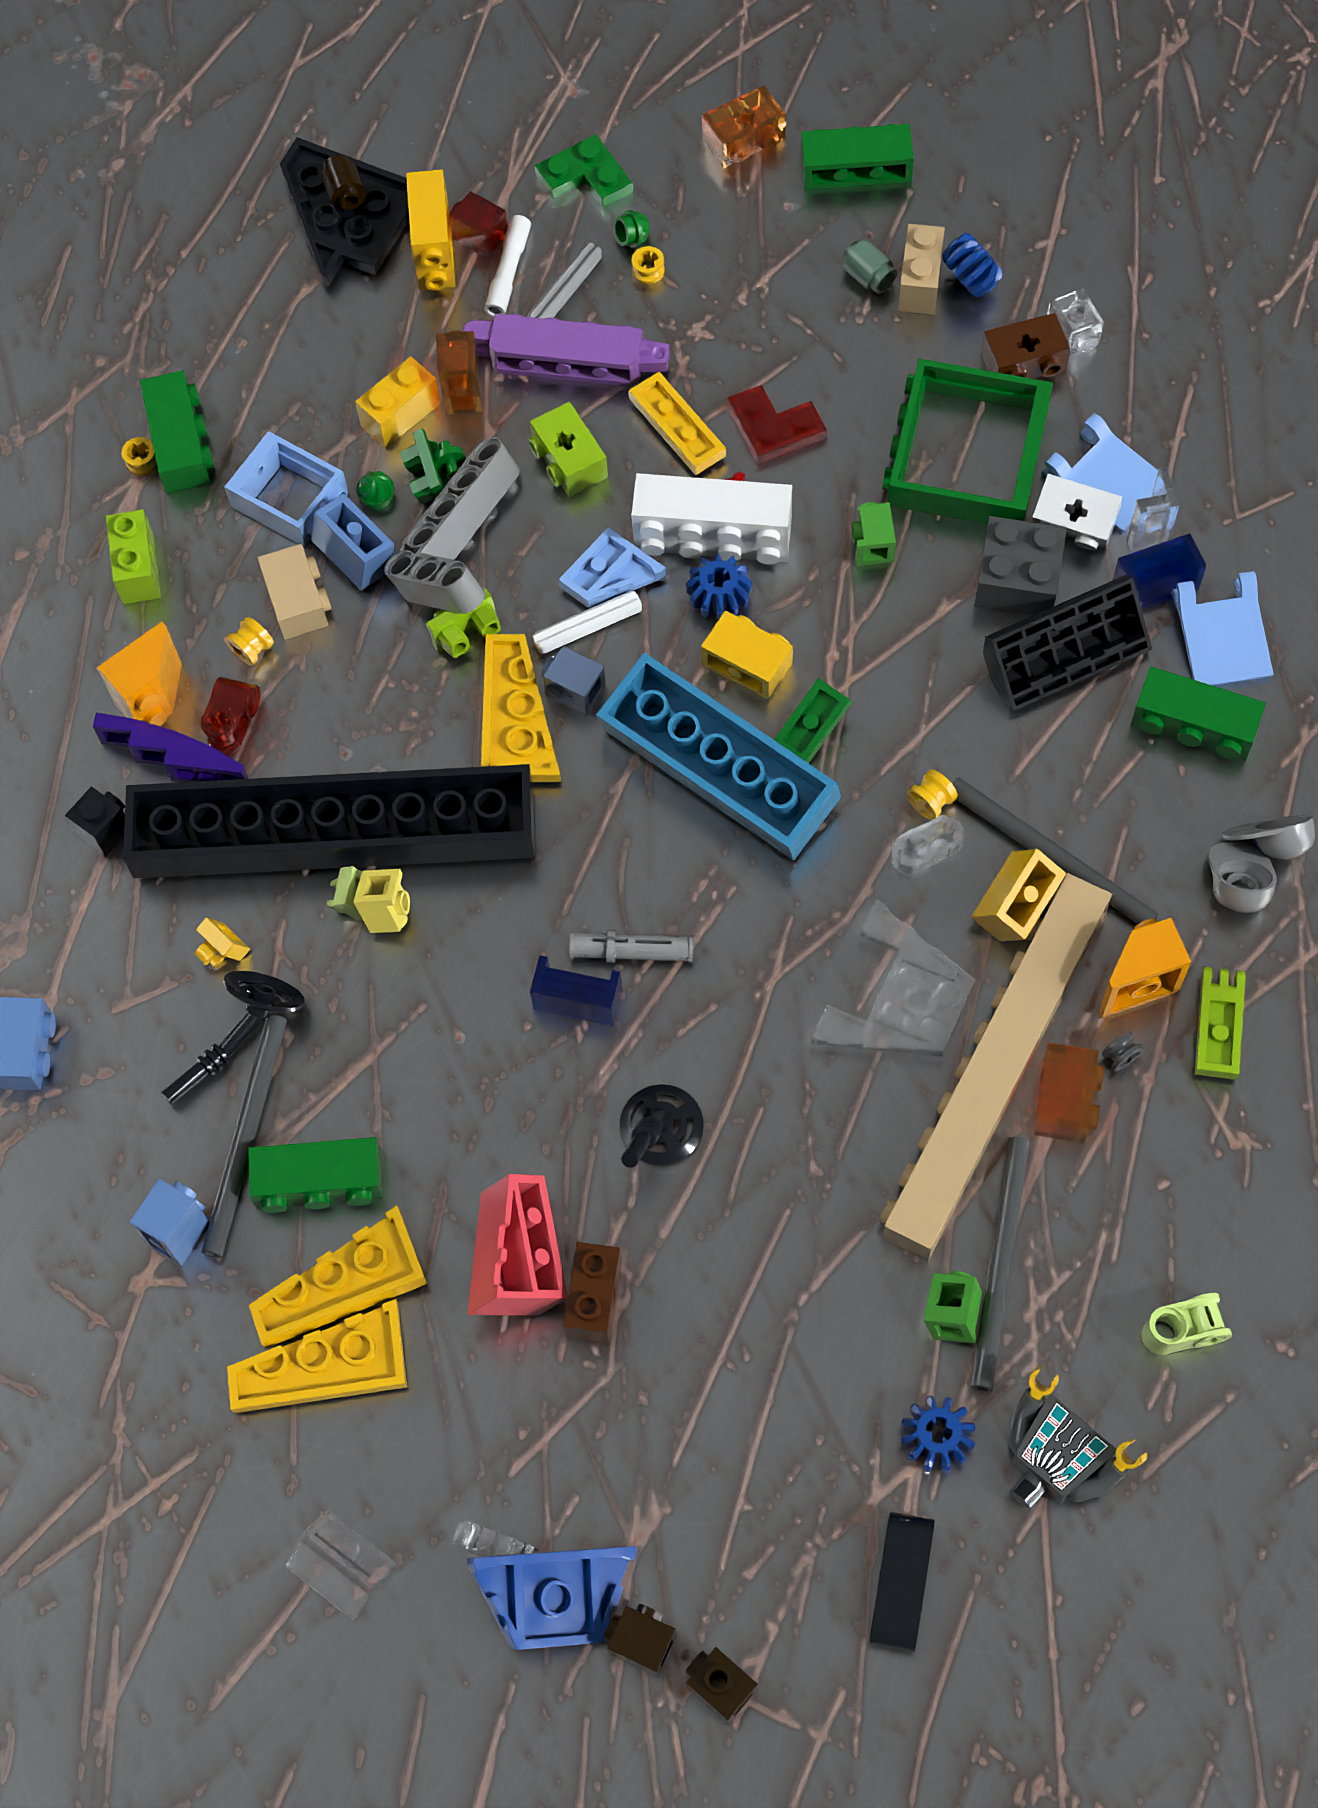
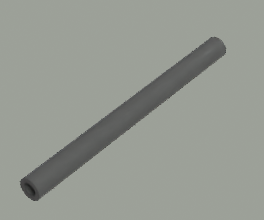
M956 778L952 783L958 795L957 801L1027 849L1037 848L1066 874L1069 873L1112 893L1109 905L1135 923L1139 924L1145 920L1158 917L1156 911L961 778Z
M270 1014L267 1016L201 1251V1253L210 1257L222 1258L249 1162L248 1148L253 1147L287 1024V1019L279 1015Z
M1010 1137L1008 1139L971 1388L980 1391H992L1030 1144L1028 1139L1022 1137Z

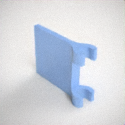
M1093 413L1083 424L1085 428L1079 435L1086 442L1094 446L1072 469L1067 461L1055 452L1045 462L1047 467L1041 474L1045 479L1047 474H1051L1122 496L1121 508L1114 525V529L1122 534L1166 489L1171 481L1111 432L1105 421Z
M1254 571L1239 573L1238 579L1233 580L1237 598L1196 604L1193 581L1177 583V589L1172 590L1173 600L1181 620L1193 680L1218 686L1268 678L1274 675L1259 608L1257 579Z

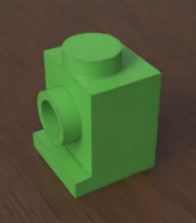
M866 502L859 505L857 508L858 521L851 523L853 544L856 545V566L894 562L896 539L890 502L880 504Z
M950 1271L948 1274L933 1273L923 1320L933 1340L965 1343L976 1342L977 1335L975 1329L983 1292L975 1276L962 1271Z

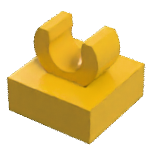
M206 917L196 929L206 941L197 948L194 954L205 965L210 963L217 967L226 957L241 961L251 949L224 922Z

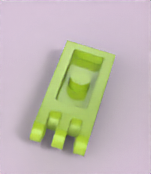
M1203 966L1194 1075L1237 1080L1240 1073L1246 972L1236 970L1234 985H1228L1229 969L1220 968L1218 982L1211 983L1212 967Z

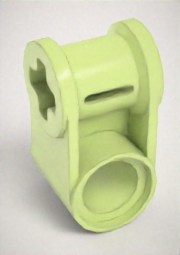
M1216 1292L1202 1294L1183 1302L1157 1308L1142 1328L1141 1336L1145 1347L1152 1353L1167 1355L1194 1347L1211 1346L1231 1338V1329L1225 1328L1217 1305L1220 1302L1219 1294ZM1164 1322L1171 1326L1175 1337L1167 1339L1159 1335L1155 1323Z

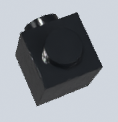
M91 786L65 814L75 835L105 857L124 837L125 814L123 809L125 805L109 791L103 795Z

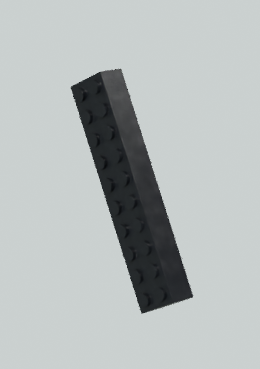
M530 764L126 785L123 860L133 879L328 869L350 866L367 867L535 858L534 798Z

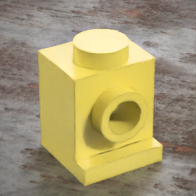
M400 868L365 870L361 873L353 903L370 933L400 932L401 928L407 923L410 898L408 892L403 890L400 884L403 875Z

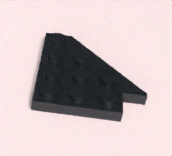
M296 137L280 162V167L324 285L329 286L343 263L376 275L409 221L407 178L346 156L356 165L366 189V198L355 209L339 210L333 206L321 178L322 166L328 158L344 154Z

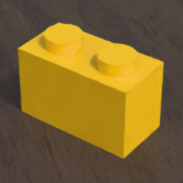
M411 356L355 401L361 427L385 449L441 404L436 378Z
M726 610L701 645V665L767 700L770 699L793 664V646L789 644L787 639L780 634L768 633L756 627L749 618L743 615L735 616Z
M1037 848L1011 852L971 918L1000 942L1025 940L1063 880L1066 872Z

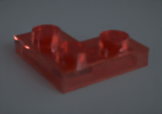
M762 385L727 397V406L757 464L827 438V429L812 401L776 413Z

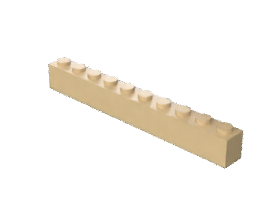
M1069 873L1066 874L1061 886L1059 885L1046 905L1049 908L1043 919L1038 918L1026 938L1032 941L1026 953L1018 951L1010 966L1008 973L1014 976L1008 988L1000 985L990 1007L996 1011L991 1021L982 1020L974 1035L972 1042L978 1044L972 1057L963 1056L954 1075L955 1078L959 1079L954 1092L946 1090L936 1109V1113L940 1114L941 1117L935 1129L927 1126L917 1146V1149L923 1151L916 1165L909 1162L904 1169L898 1183L904 1189L897 1201L889 1199L881 1214L879 1221L885 1224L882 1235L883 1239L929 1261L1108 909L1112 893Z

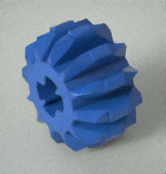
M963 233L960 237L955 238L942 253L943 262L973 296L981 297L986 292L989 293L1003 277L1002 269L977 239L969 233Z
M717 553L714 561L711 562L702 556L699 561L700 567H691L689 580L686 583V593L690 596L692 608H701V614L704 619L711 613H716V617L719 620L725 610L736 616L738 614V607H747L749 603L748 594L752 591V581L748 578L746 566H737V560L734 555L727 561H722V557Z
M928 1396L925 1405L927 1411L914 1403L910 1407V1412L914 1419L903 1418L901 1422V1428L909 1432V1434L901 1437V1446H916L910 1452L908 1459L913 1463L921 1456L925 1457L923 1470L926 1472L931 1471L934 1461H939L942 1473H948L950 1470L949 1458L959 1466H962L966 1461V1457L961 1450L972 1451L975 1446V1442L971 1438L966 1437L975 1431V1424L972 1422L960 1423L966 1416L967 1409L960 1407L952 1413L949 1411L952 1405V1399L949 1397H945L942 1408H937L934 1397ZM935 1426L944 1428V1437L941 1443L931 1441V1432H933Z

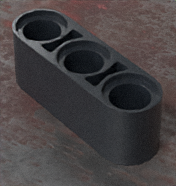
M895 1512L889 1513L869 1643L915 1652L935 1520Z

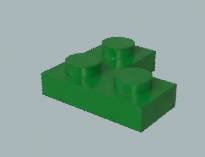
M597 134L534 165L535 175L553 199L582 184L587 186L602 208L633 193L632 181Z

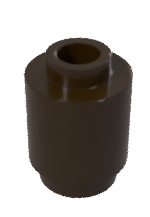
M344 155L332 156L324 162L321 178L333 206L339 210L357 208L366 198V189L354 162Z

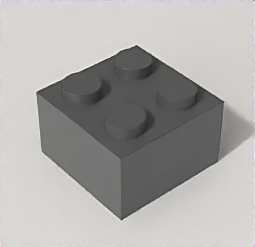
M989 516L974 606L1027 615H1035L1053 607L1057 595L1067 528Z

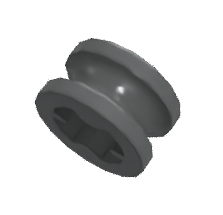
M1131 1031L1115 1039L1101 1054L1104 1059H1111L1113 1061L1111 1067L1114 1071H1119L1128 1066L1145 1049L1142 1044L1134 1043L1133 1039L1135 1036Z

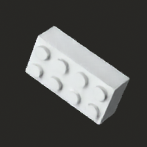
M636 473L631 514L634 546L651 556L670 553L696 559L701 556L715 557L719 553L724 561H727L734 555L737 561L739 559H749L769 565L778 562H788L792 519V485Z

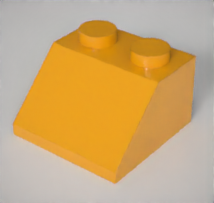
M161 621L97 668L114 704L126 718L161 726L167 720V717L174 712L182 663L167 626Z
M1155 918L1148 919L1136 925L1134 930L1131 931L1109 980L1099 1008L1102 1018L1179 992L1191 960L1172 918L1159 922Z

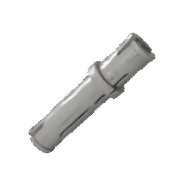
M607 930V933L571 931L569 957L606 958V962L615 963V959L693 962L694 936L616 934V930Z

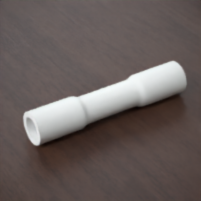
M514 215L510 218L498 269L488 292L484 311L491 317H495V314L505 315L510 300L513 279L531 228L530 220L521 215Z

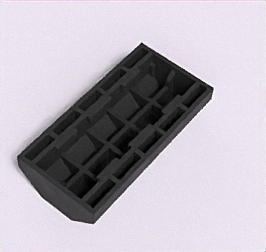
M1124 575L985 636L983 656L993 685L1006 707L1015 711L1152 650L1133 578Z

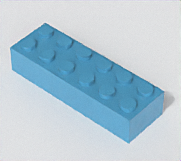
M645 652L596 714L601 726L607 733L793 861L841 799L837 782Z

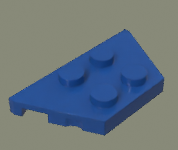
M636 1546L471 1557L467 1558V1565L511 1649L522 1650L601 1643L604 1640V1633L610 1622L611 1610L617 1605L624 1588L620 1586L629 1561H634L637 1548Z

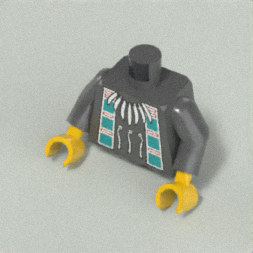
M1043 1365L1037 1366L1030 1375V1388L1025 1390L1012 1413L1008 1442L1011 1450L1015 1453L1011 1463L1023 1474L1010 1490V1494L1027 1509H1031L1044 1492L1059 1504L1067 1498L1078 1503L1105 1495L1128 1474V1469H1134L1147 1460V1452L1142 1454L1136 1461L1128 1457L1127 1447L1135 1439L1123 1442L1116 1449L1056 1397L1050 1394L1057 1386L1059 1376L1056 1374L1050 1385H1042L1038 1381L1037 1375Z

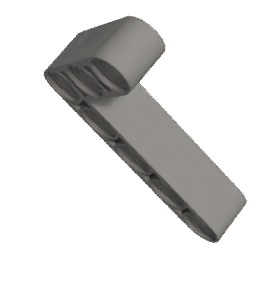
M496 437L489 438L475 447L385 564L384 572L408 602L459 614L471 612L482 603L485 597L484 589L466 565L454 559L519 475L520 468L500 439Z

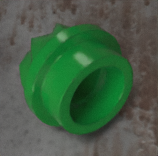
M624 211L621 216L616 217L614 220L613 230L615 238L621 246L628 245L631 248L640 246L641 243L647 240L650 233L648 218L640 212Z
M368 471L365 476L360 478L356 492L358 499L370 509L378 510L386 507L391 502L395 488L391 478L383 472Z

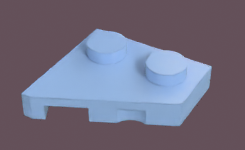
M608 527L559 578V587L586 607L591 608L624 593L661 580L666 575V571L663 565Z

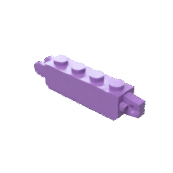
M495 314L494 321L471 320L464 324L465 327H463V334L467 340L465 341V346L468 353L474 356L491 358L492 367L501 374L631 387L639 381L640 372H667L669 365V344L644 339L643 329L633 328L628 325L611 326L596 324L590 321H562L552 317L543 319L523 317L519 314Z

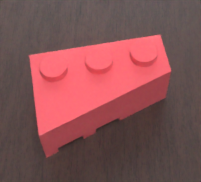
M508 1174L481 1192L467 1315L539 1316L568 1299L544 1176Z

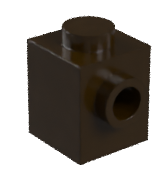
M639 1604L636 1610L625 1606L621 1616L614 1613L606 1628L603 1639L609 1641L607 1646L609 1655L659 1677L677 1636L676 1629L661 1622L663 1614L648 1606Z
M717 1647L709 1655L701 1651L685 1671L690 1676L686 1682L687 1689L727 1725L731 1723L758 1690V1683Z

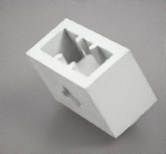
M1047 474L1032 517L1033 523L1066 527V537L1075 539L1074 543L1077 546L1094 551L1097 550V547L1106 549L1121 508L1122 496ZM1075 508L1081 509L1082 516H1079L1076 522L1071 521L1070 514H1073Z

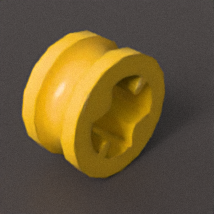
M652 246L641 247L634 252L631 259L633 277L642 284H653L661 280L665 272L663 253ZM650 262L651 266L654 263V267L646 269V265L642 267V263Z
M145 437L131 438L122 447V458L130 473L143 476L150 474L156 469L157 462L153 443ZM137 453L141 456H143L144 454L147 455V457L144 459L140 457L134 459L133 456Z

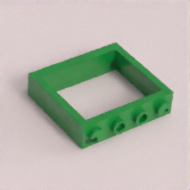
M919 358L915 375L909 374L906 380L904 394L910 395L908 404L901 403L897 426L902 427L901 435H893L889 457L895 458L893 468H885L882 489L888 490L887 503L890 502L892 507L988 524L989 516L1025 521L1053 382ZM925 391L1032 410L1012 501L904 481Z

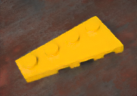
M486 634L481 767L530 764L533 782H561V775L525 634Z
M397 1205L384 1213L386 1217L372 1227L368 1228L366 1225L353 1234V1240L332 1253L329 1250L317 1258V1264L301 1275L295 1273L248 1305L264 1349L427 1284Z
M393 1299L381 1304L382 1307L363 1315L359 1313L344 1319L345 1322L323 1331L319 1329L304 1335L303 1339L282 1347L279 1345L227 1366L230 1410L233 1413L406 1388V1372L397 1300Z

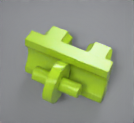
M484 588L485 597L482 603L473 611L459 614L440 609L434 613L435 618L426 623L432 637V645L438 653L445 650L453 658H457L467 652L470 647L467 638L469 634L477 630L483 638H486V634H497L500 632L501 627L496 615L493 599L486 588Z

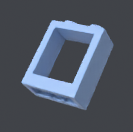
M269 431L224 487L232 508L295 543H302L303 547H306L311 541L314 512L341 495H348V488L342 470ZM281 465L323 487L322 491L298 521L256 499Z

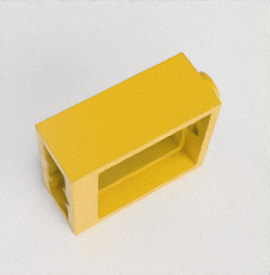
M443 169L406 173L410 239L419 290H441L443 288L456 287L451 216Z

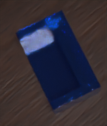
M1189 533L1119 557L1113 580L1124 575L1132 577L1140 606L1144 608L1173 598L1172 590L1177 589V583L1193 581L1195 590L1199 589L1206 569V563Z
M540 955L530 989L533 1010L614 1026L623 990L621 972L612 970L610 980L550 968L548 957Z

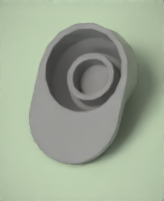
M1293 815L1239 825L1222 832V838L1226 840L1253 838L1257 847L1264 854L1281 860L1296 858L1306 853L1312 847L1316 835L1313 816Z
M1221 842L1210 848L1208 862L1213 874V893L1216 900L1225 908L1235 912L1249 913L1264 909L1273 897L1277 882L1276 873L1269 856L1264 854L1259 848L1242 842Z

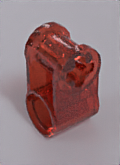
M219 677L216 680L211 692V698L201 718V727L204 734L208 737L209 746L226 756L233 755L239 751L260 704L261 691L259 685L225 677Z

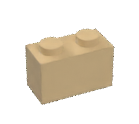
M908 224L900 284L899 312L935 315L945 227Z
M302 543L257 557L284 640L329 626L325 611L332 610L325 587L320 589L316 587L314 580L321 578L314 556L306 558Z

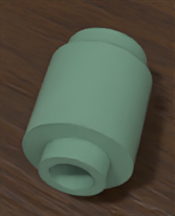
M855 241L845 250L843 254V269L868 291H875L877 294H881L896 279L897 270L893 268V262L870 241Z

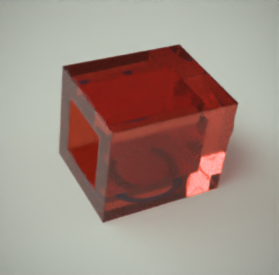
M472 191L462 201L457 202L453 206L449 215L453 239L487 258L505 238L508 228L506 210Z

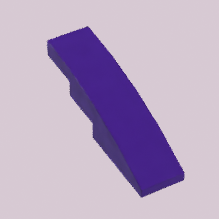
M97 712L95 714L93 728L101 744L129 747L136 763L165 766L171 781L197 782L249 779L242 764L215 748L177 731L137 719Z

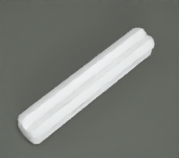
M629 591L541 629L532 635L534 646L540 654H545L639 613L642 610L640 598L635 591Z

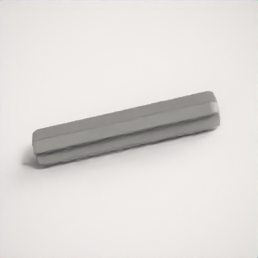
M587 242L531 309L527 317L554 318L602 259L601 248L592 242Z

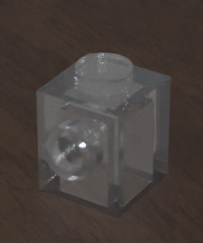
M1084 288L1049 301L1047 315L1056 313L1070 346L1069 356L1077 352H1088L1099 344L1104 322Z

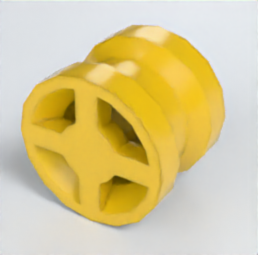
M245 617L240 622V629L238 631L229 633L224 638L226 645L234 655L249 666H253L258 661V654L262 650H269L274 645L270 634L250 617Z
M933 769L928 770L923 775L922 782L919 785H913L906 791L907 799L913 808L923 817L932 821L941 814V808L945 804H952L958 796L952 783L943 774Z

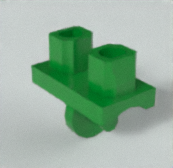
M422 428L412 433L415 444L400 452L403 464L411 474L424 469V475L409 483L414 497L423 504L437 498L450 481L449 477L452 478L458 468L464 463L466 456L462 448L451 446L447 440L439 444L436 441H429L425 430Z

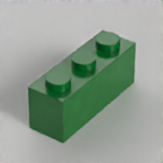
M910 124L801 131V165L804 190L912 182L914 155Z
M184 370L141 379L140 385L158 472L166 493L210 484L208 468L214 467L209 445H202L201 437L207 436V430L203 415H196L194 407L201 405L196 384H188Z
M1150 666L1131 724L1138 726L1149 734H1163L1176 738L1182 744L1190 747L1201 746L1216 751L1224 758H1238L1246 761L1266 702Z
M376 1137L248 1148L249 1197L256 1209H261L263 1212L279 1213L286 1211L287 1206L304 1205L307 1209H324L329 1207L332 1202L344 1201L348 1205L363 1206L372 1203V1199L383 1198L381 1148Z

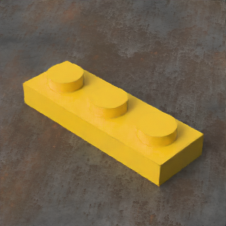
M660 372L655 373L629 390V399L695 475L726 457V447Z

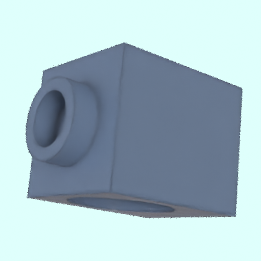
M562 646L556 657L551 656L546 661L541 674L547 696L585 715L606 685L603 665L565 646Z

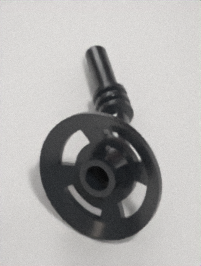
M232 971L227 973L223 980V986L236 999L246 1004L245 1009L248 1012L219 1045L214 1043L211 1046L212 1051L205 1050V1057L199 1055L194 1066L161 1092L165 1100L172 1105L206 1076L213 1077L216 1074L215 1069L218 1071L222 1070V1063L228 1065L232 1054L263 1021L264 1017L270 1015V1012L284 1013L300 1010L305 1001L302 993L292 985L266 974L252 971ZM276 993L285 997L289 1002H282L276 996Z
M665 1084L648 1086L635 1093L625 1104L620 1116V1134L626 1146V1150L621 1157L624 1166L633 1168L639 1161L655 1166H667L681 1162L690 1156L699 1145L704 1129L703 1115L695 1099L681 1088ZM656 1095H671L683 1101L684 1104L677 1108L669 1102L657 1101ZM642 1101L644 1105L637 1114L636 1126L630 1128L631 1115L635 1107ZM650 1109L649 1116L644 1117L645 1113ZM693 1118L691 1134L686 1142L681 1145L679 1140L685 1133L686 1119ZM680 1119V1126L673 1135L674 1120ZM656 1142L665 1143L667 1152L658 1153L647 1149H651Z

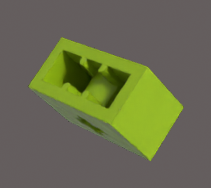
M570 401L530 421L532 437L528 438L530 448L537 459L543 457L548 465L546 469L552 483L556 487L561 485L568 497L608 478L607 457Z
M144 509L106 515L113 583L123 605L161 598L154 535Z

